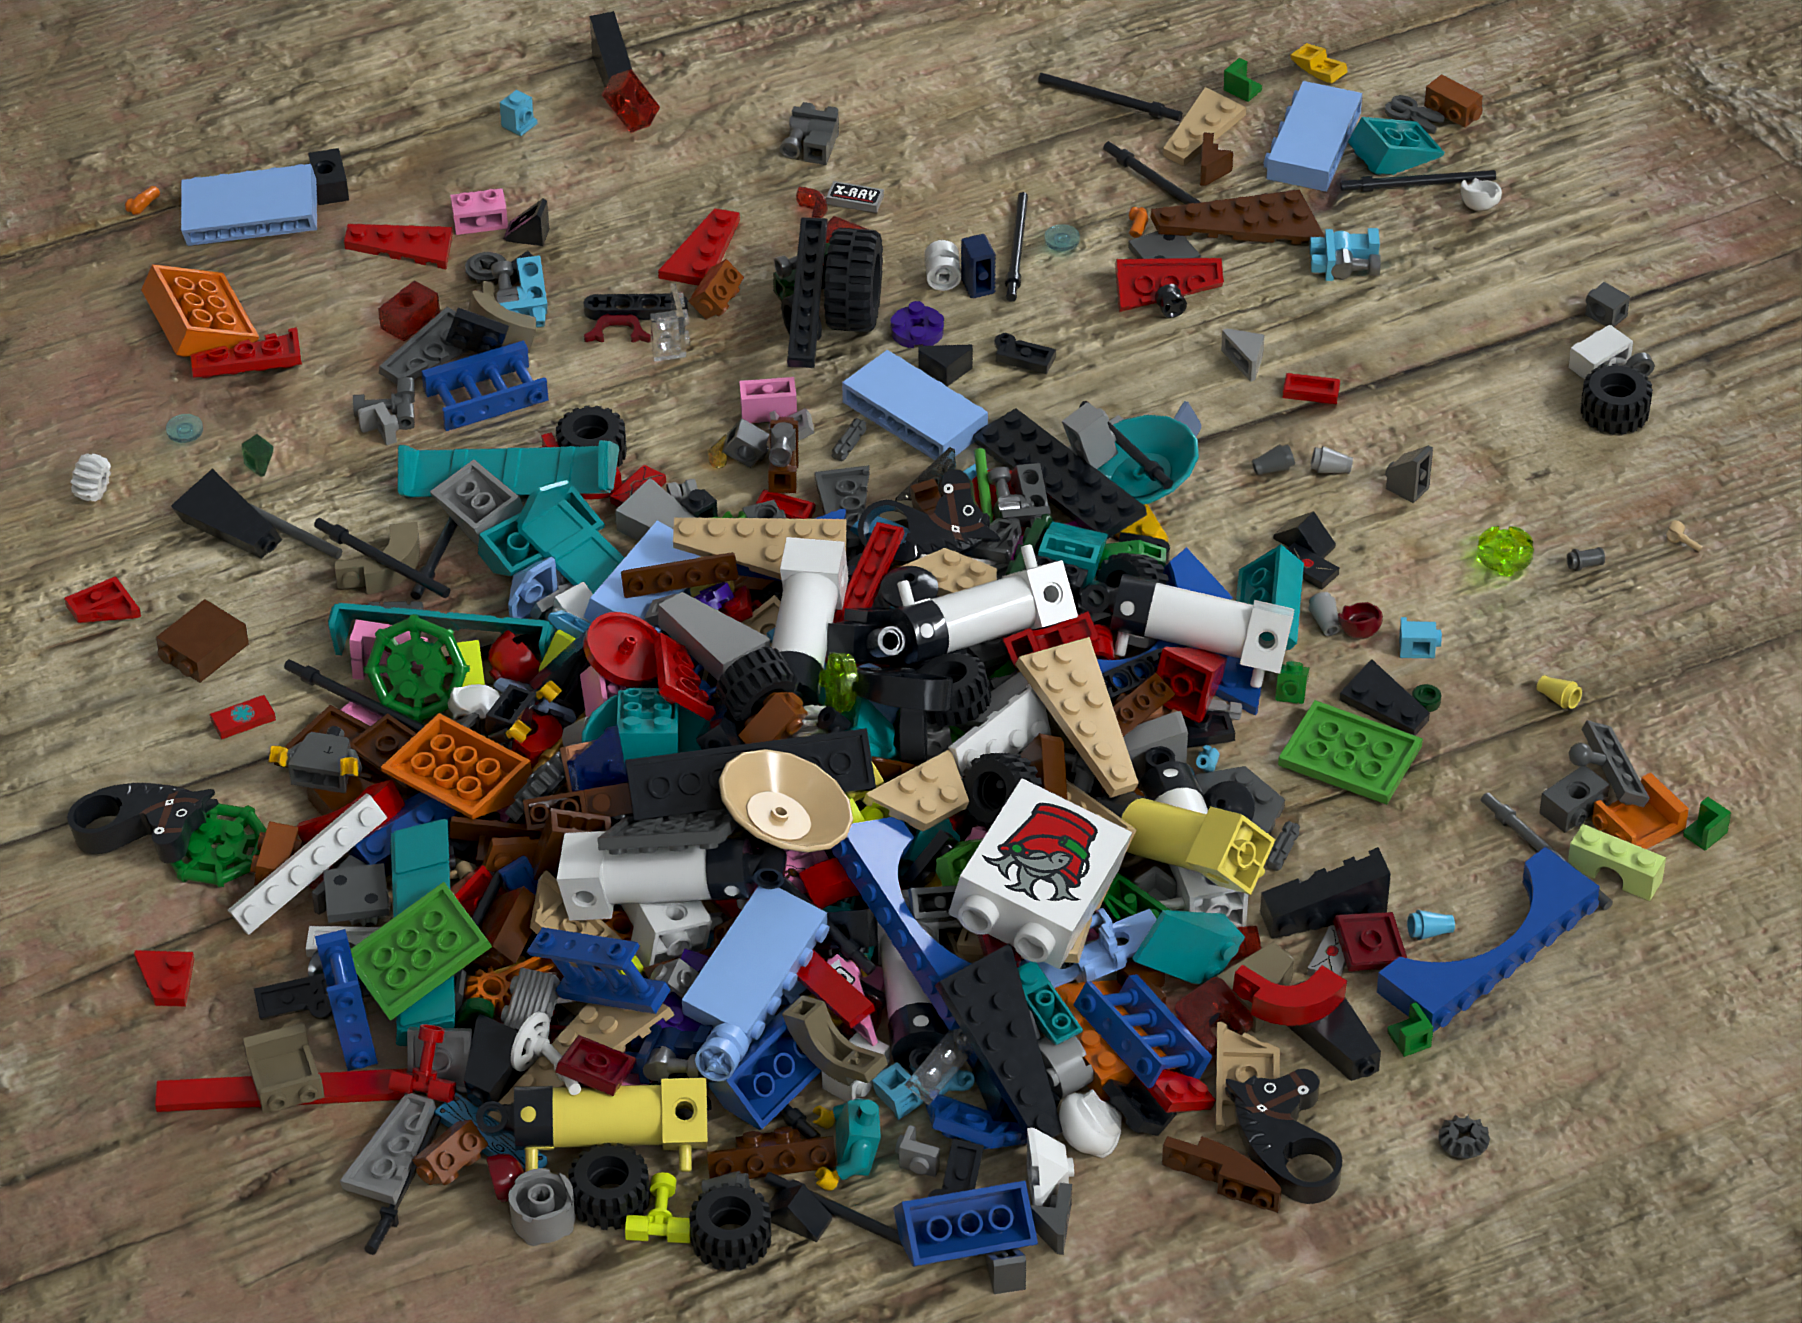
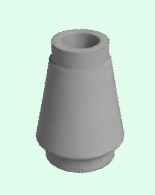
M1325 446L1321 448L1315 447L1311 460V469L1317 470V473L1350 474L1353 457Z
M1320 592L1313 595L1309 600L1310 605L1308 609L1324 635L1332 636L1340 631L1335 598L1328 592Z

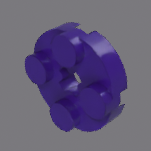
M913 301L909 306L898 310L891 317L890 328L892 337L898 344L907 348H914V345L921 344L923 346H933L943 337L944 316L937 310L924 306L920 301Z
M721 582L700 591V594L694 597L718 610L722 607L721 604L733 599L734 595L728 583Z

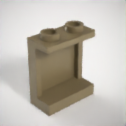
M304 1022L243 1038L246 1060L263 1114L325 1098L322 1078L318 1074L310 1050Z

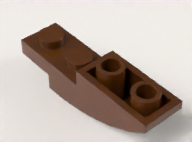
M628 783L523 800L528 830L544 828L551 808L610 817L632 813Z
M1169 1136L1166 1137L1162 1151L1163 1166L1175 1171L1198 1176L1206 1181L1218 1183L1217 1194L1231 1200H1239L1254 1205L1259 1209H1267L1278 1213L1281 1201V1187L1252 1160L1230 1147L1201 1136L1198 1145Z

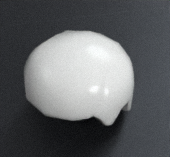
M1474 178L1470 185H1467L1465 180L1461 183L1462 200L1470 209L1475 211L1488 210L1497 205L1501 200L1502 190L1496 182L1489 180L1479 181V179Z

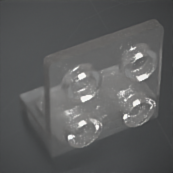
M670 283L671 311L650 314L654 362L686 357V346H690L689 331L685 330L686 326L689 325L687 309L682 310V308H685L683 292L677 291L676 283Z

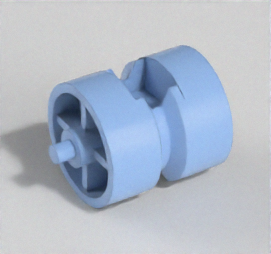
M728 1023L719 1024L714 1027L706 1042L703 1043L696 1054L695 1063L699 1072L712 1081L720 1082L729 1079L748 1051L749 1042L746 1034L739 1027Z

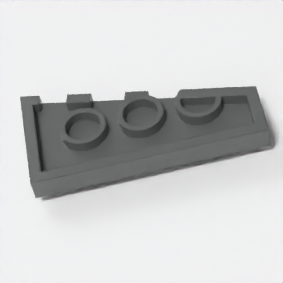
M447 306L379 366V374L397 385L399 378L410 377L416 379L422 376V370L445 364L469 351L465 348H456L451 343L445 341L456 311Z
M869 465L815 472V483L824 515L832 511L846 509V549L861 546L860 538L850 531V528L860 519L866 509L870 475Z

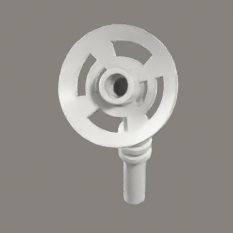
M543 1012L533 1013L519 1029L511 1050V1064L515 1070H527L542 1056H545L554 1065V1070H556L562 1055L550 1044L548 1039L550 1021L547 1014ZM543 1022V1026L534 1028L537 1024ZM523 1048L526 1050L524 1055H522ZM556 1073L558 1078L565 1083L571 1095L580 1093L581 1087L579 1082Z

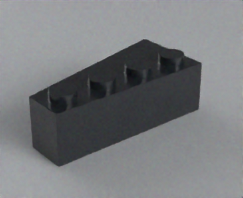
M1379 847L1369 850L1370 856L1357 861L1355 857L1343 860L1344 866L1327 872L1323 868L1315 871L1308 880L1303 882L1297 878L1261 892L1260 914L1271 939L1287 937L1310 930H1319L1330 925L1333 926V920L1336 915L1387 912L1391 873Z

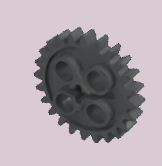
M559 751L544 765L539 766L528 777L527 783L513 797L515 802L505 813L514 822H517L525 814L523 800L553 795L563 785L562 782L566 779Z

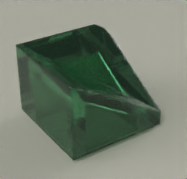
M256 434L241 443L243 461L248 468L263 477L266 474L274 447Z

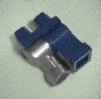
M654 1024L650 1028L652 1032L647 1036L641 1038L638 1035L631 1041L632 1052H625V1054L636 1058L634 1067L629 1074H639L640 1084H650L651 1080L661 1083V1079H668L671 1073H687L689 1078H704L696 1067L695 1057L713 1030V1026L700 1025L698 1031H681L675 1027H665L662 1029L661 1025Z

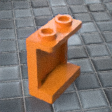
M1651 772L1641 777V783L1650 797L1645 807L1633 804L1625 805L1619 800L1608 806L1601 800L1594 802L1592 822L1599 831L1648 849L1686 829L1689 808Z

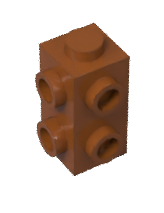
M1441 74L1426 86L1424 107L1438 111L1445 118L1466 128L1473 121H1477L1481 117L1483 112V95Z
M725 259L709 269L688 302L706 320L714 315L720 316L729 308V300L739 293V285L743 281L744 276Z
M774 692L763 701L762 705L764 707L758 714L752 715L745 721V728L738 736L745 744L786 739L789 735H793L803 726L802 720L809 713L803 708V702L796 694L792 692Z
M269 821L266 833L260 832L257 850H260V854H254L250 872L255 873L254 885L257 886L302 848L303 840L298 839L299 827Z
M471 1119L458 1121L415 1156L412 1161L417 1167L416 1172L424 1182L429 1185L442 1183L445 1186L459 1176L457 1171L464 1165L470 1166L478 1161L482 1156L480 1152L488 1146V1143Z

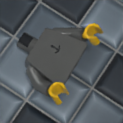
M337 726L329 727L326 734L308 733L303 742H299L289 750L282 746L270 747L268 762H278L283 767L288 765L291 785L345 793L349 776H358L362 771V765L357 752L351 749L350 740L344 737V731Z

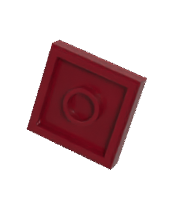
M1393 912L1335 916L1333 923L1348 971L1381 970L1398 957L1407 958Z
M578 1035L559 1060L555 1072L614 1096L633 1069L636 1058Z

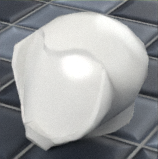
M481 684L452 688L448 700V708L453 714V721L475 712L480 717L481 735L485 736L486 714L501 696V693L492 687Z
M1093 1089L1086 1094H1069L1062 1100L1058 1117L1063 1131L1061 1133L1067 1142L1082 1153L1100 1158L1111 1154L1117 1146L1121 1134V1113L1107 1102L1100 1100Z

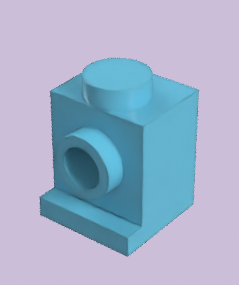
M515 90L499 102L501 125L503 128L522 136L538 124V120L533 116L532 97Z
M1401 617L1399 630L1400 658L1435 659L1436 647H1441L1442 632L1436 629V622L1407 621V617Z
M898 1062L887 1069H883L872 1080L876 1095L894 1112L898 1120L924 1103L919 1083Z

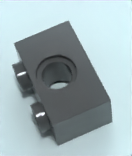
M1581 766L1542 793L1539 813L1566 833L1573 827L1583 824L1586 818L1593 814L1594 802L1601 800L1605 805L1608 804L1610 784L1587 766Z

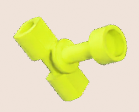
M661 1172L651 1177L650 1192L656 1196L654 1209L650 1210L647 1216L627 1215L625 1225L626 1240L648 1241L649 1235L667 1236V1242L690 1243V1219L673 1217L671 1212L667 1210L668 1198L672 1197L676 1191L677 1180L673 1175Z

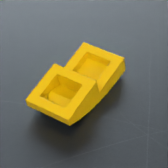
M1306 43L1290 55L1291 60L1303 70L1330 84L1348 72L1346 63L1327 58L1326 49Z

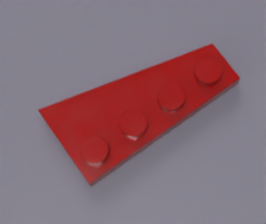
M714 208L658 270V278L698 286L709 269L722 261L740 222V213Z
M348 224L344 245L345 249L372 255H378L382 252L387 253L392 259L401 260L402 257L415 259L416 264L426 265L427 262L436 263L438 268L447 269L453 230L452 227Z
M1222 258L1116 259L1115 262L1119 312L1157 303L1155 300L1157 290L1167 284L1177 285L1181 295L1186 296L1222 287L1224 283Z
M297 327L288 329V334L278 337L276 333L264 335L265 340L251 343L248 339L238 342L239 344L231 349L221 346L191 354L193 378H209L220 374L234 375L245 371H264L269 368H290L295 365H302Z
M660 632L654 640L660 695L666 701L672 704L676 702L710 721L716 712L713 706L706 704L709 700L707 692L702 689L700 691L698 687L701 684V679L692 670L694 664L686 647Z

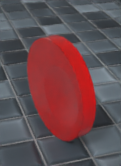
M623 612L605 613L591 623L584 636L583 648L587 660L596 672L610 682L631 688L644 687L658 679L654 640L659 633L653 626L635 615Z

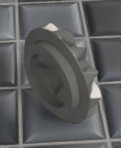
M493 252L478 253L467 260L465 271L469 279L476 280L478 284L483 281L491 282L494 280L498 282V278L493 277L492 270L489 269H491L492 264L506 261V259L502 255Z
M1469 1114L1465 1118H1459L1455 1115L1450 1121L1444 1120L1443 1126L1439 1129V1143L1452 1156L1474 1158L1481 1155L1488 1148L1490 1141L1488 1127L1482 1125L1481 1119L1472 1120ZM1459 1132L1462 1134L1470 1132V1138L1467 1136L1459 1138Z

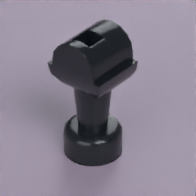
M827 706L820 711L816 725L825 733H834L847 730L851 726V722L836 709Z

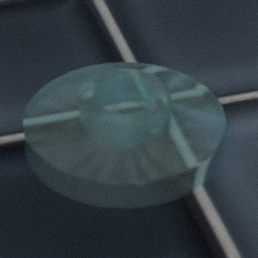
M1054 225L1045 232V244L1056 251L1072 250L1080 242L1078 230L1070 225Z
M192 414L177 415L170 419L166 425L167 436L178 443L194 441L202 435L203 423L199 417Z

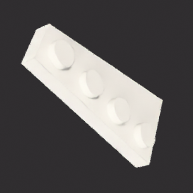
M1030 684L1026 686L1027 689L1023 693L1010 698L1007 701L1008 704L1000 711H994L987 716V721L981 726L973 727L948 747L953 754L961 777L965 776L963 771L966 767H972L970 762L974 758H980L982 754H1016L1023 751L1039 733L1051 735L1046 707Z

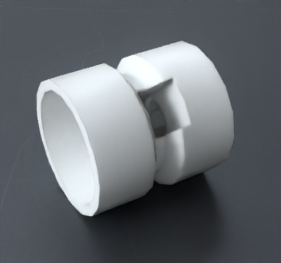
M938 240L928 245L925 250V266L929 286L940 291L953 289L961 280L958 248L955 244L946 240Z

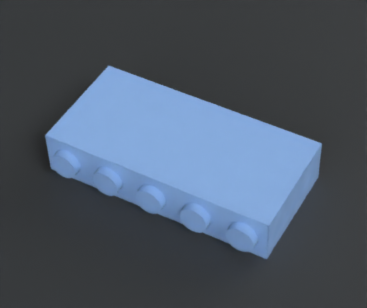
M1303 81L1299 91H1294L1292 106L1288 105L1286 109L1285 122H1280L1278 137H1274L1272 140L1271 153H1266L1264 168H1267V179L1327 192L1347 147V141L1360 117L1362 93Z
M298 164L289 167H274L265 170L181 180V231L187 246L317 230L316 177L311 164Z
M889 350L880 354L842 382L844 404L941 465H945L973 444V435L988 425V412L982 407L972 403L961 394L951 390L942 382L935 380L921 369L914 367Z
M657 520L590 597L583 618L593 622L597 617L605 613L623 612L645 620L644 618L653 600L681 592L690 596V588L625 598L621 571L695 559L701 556L673 548V529ZM659 625L653 626L658 631V633H662V629L659 627Z
M758 886L682 998L683 1014L703 1025H712L713 1028L724 1023L735 1025L746 1034L749 1045L753 1039L758 1040L764 1031V1022L770 1014L774 1015L779 1009L782 1001L781 996L785 990L790 991L793 988L798 977L796 973L801 966L806 967L813 956L814 951L812 949L816 943H822L829 931L827 912L779 887L765 889Z

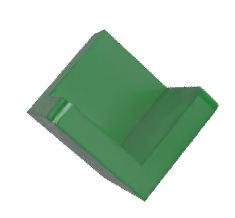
M1238 58L1224 70L1223 90L1249 102L1262 91V85L1247 77L1248 61Z
M1707 797L1700 802L1698 819L1684 830L1683 836L1706 851L1728 833L1731 812L1710 797Z
M1417 1002L1410 1004L1409 1018L1388 1026L1387 1033L1401 1054L1406 1057L1432 1046L1434 1027Z

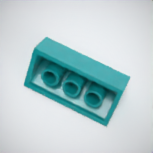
M571 486L565 500L597 531L605 528L604 522L575 487ZM520 513L479 534L478 555L495 574L512 576L535 562L545 559L518 532L517 519Z
M1280 544L1239 569L1236 601L1253 605L1254 600L1293 608L1294 615L1286 645V650H1290L1297 644L1304 563ZM1270 632L1260 634V637L1265 641H1271L1275 638Z

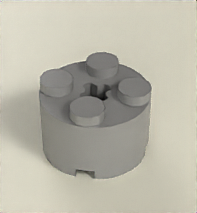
M1046 1036L1038 1040L1050 1088L1059 1096L1060 1100L1093 1082L1094 1072L1092 1065H1085L1082 1057L1086 1056L1087 1053L1076 1036L1058 1045L1052 1043Z
M544 1168L533 1169L521 1174L515 1180L513 1188L509 1191L510 1215L514 1231L530 1246L554 1242L570 1235L574 1229L575 1205L573 1187L569 1179L561 1173L556 1175L550 1173V1169Z

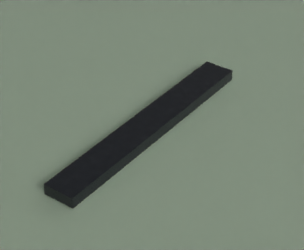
M801 218L787 367L815 368L828 219Z

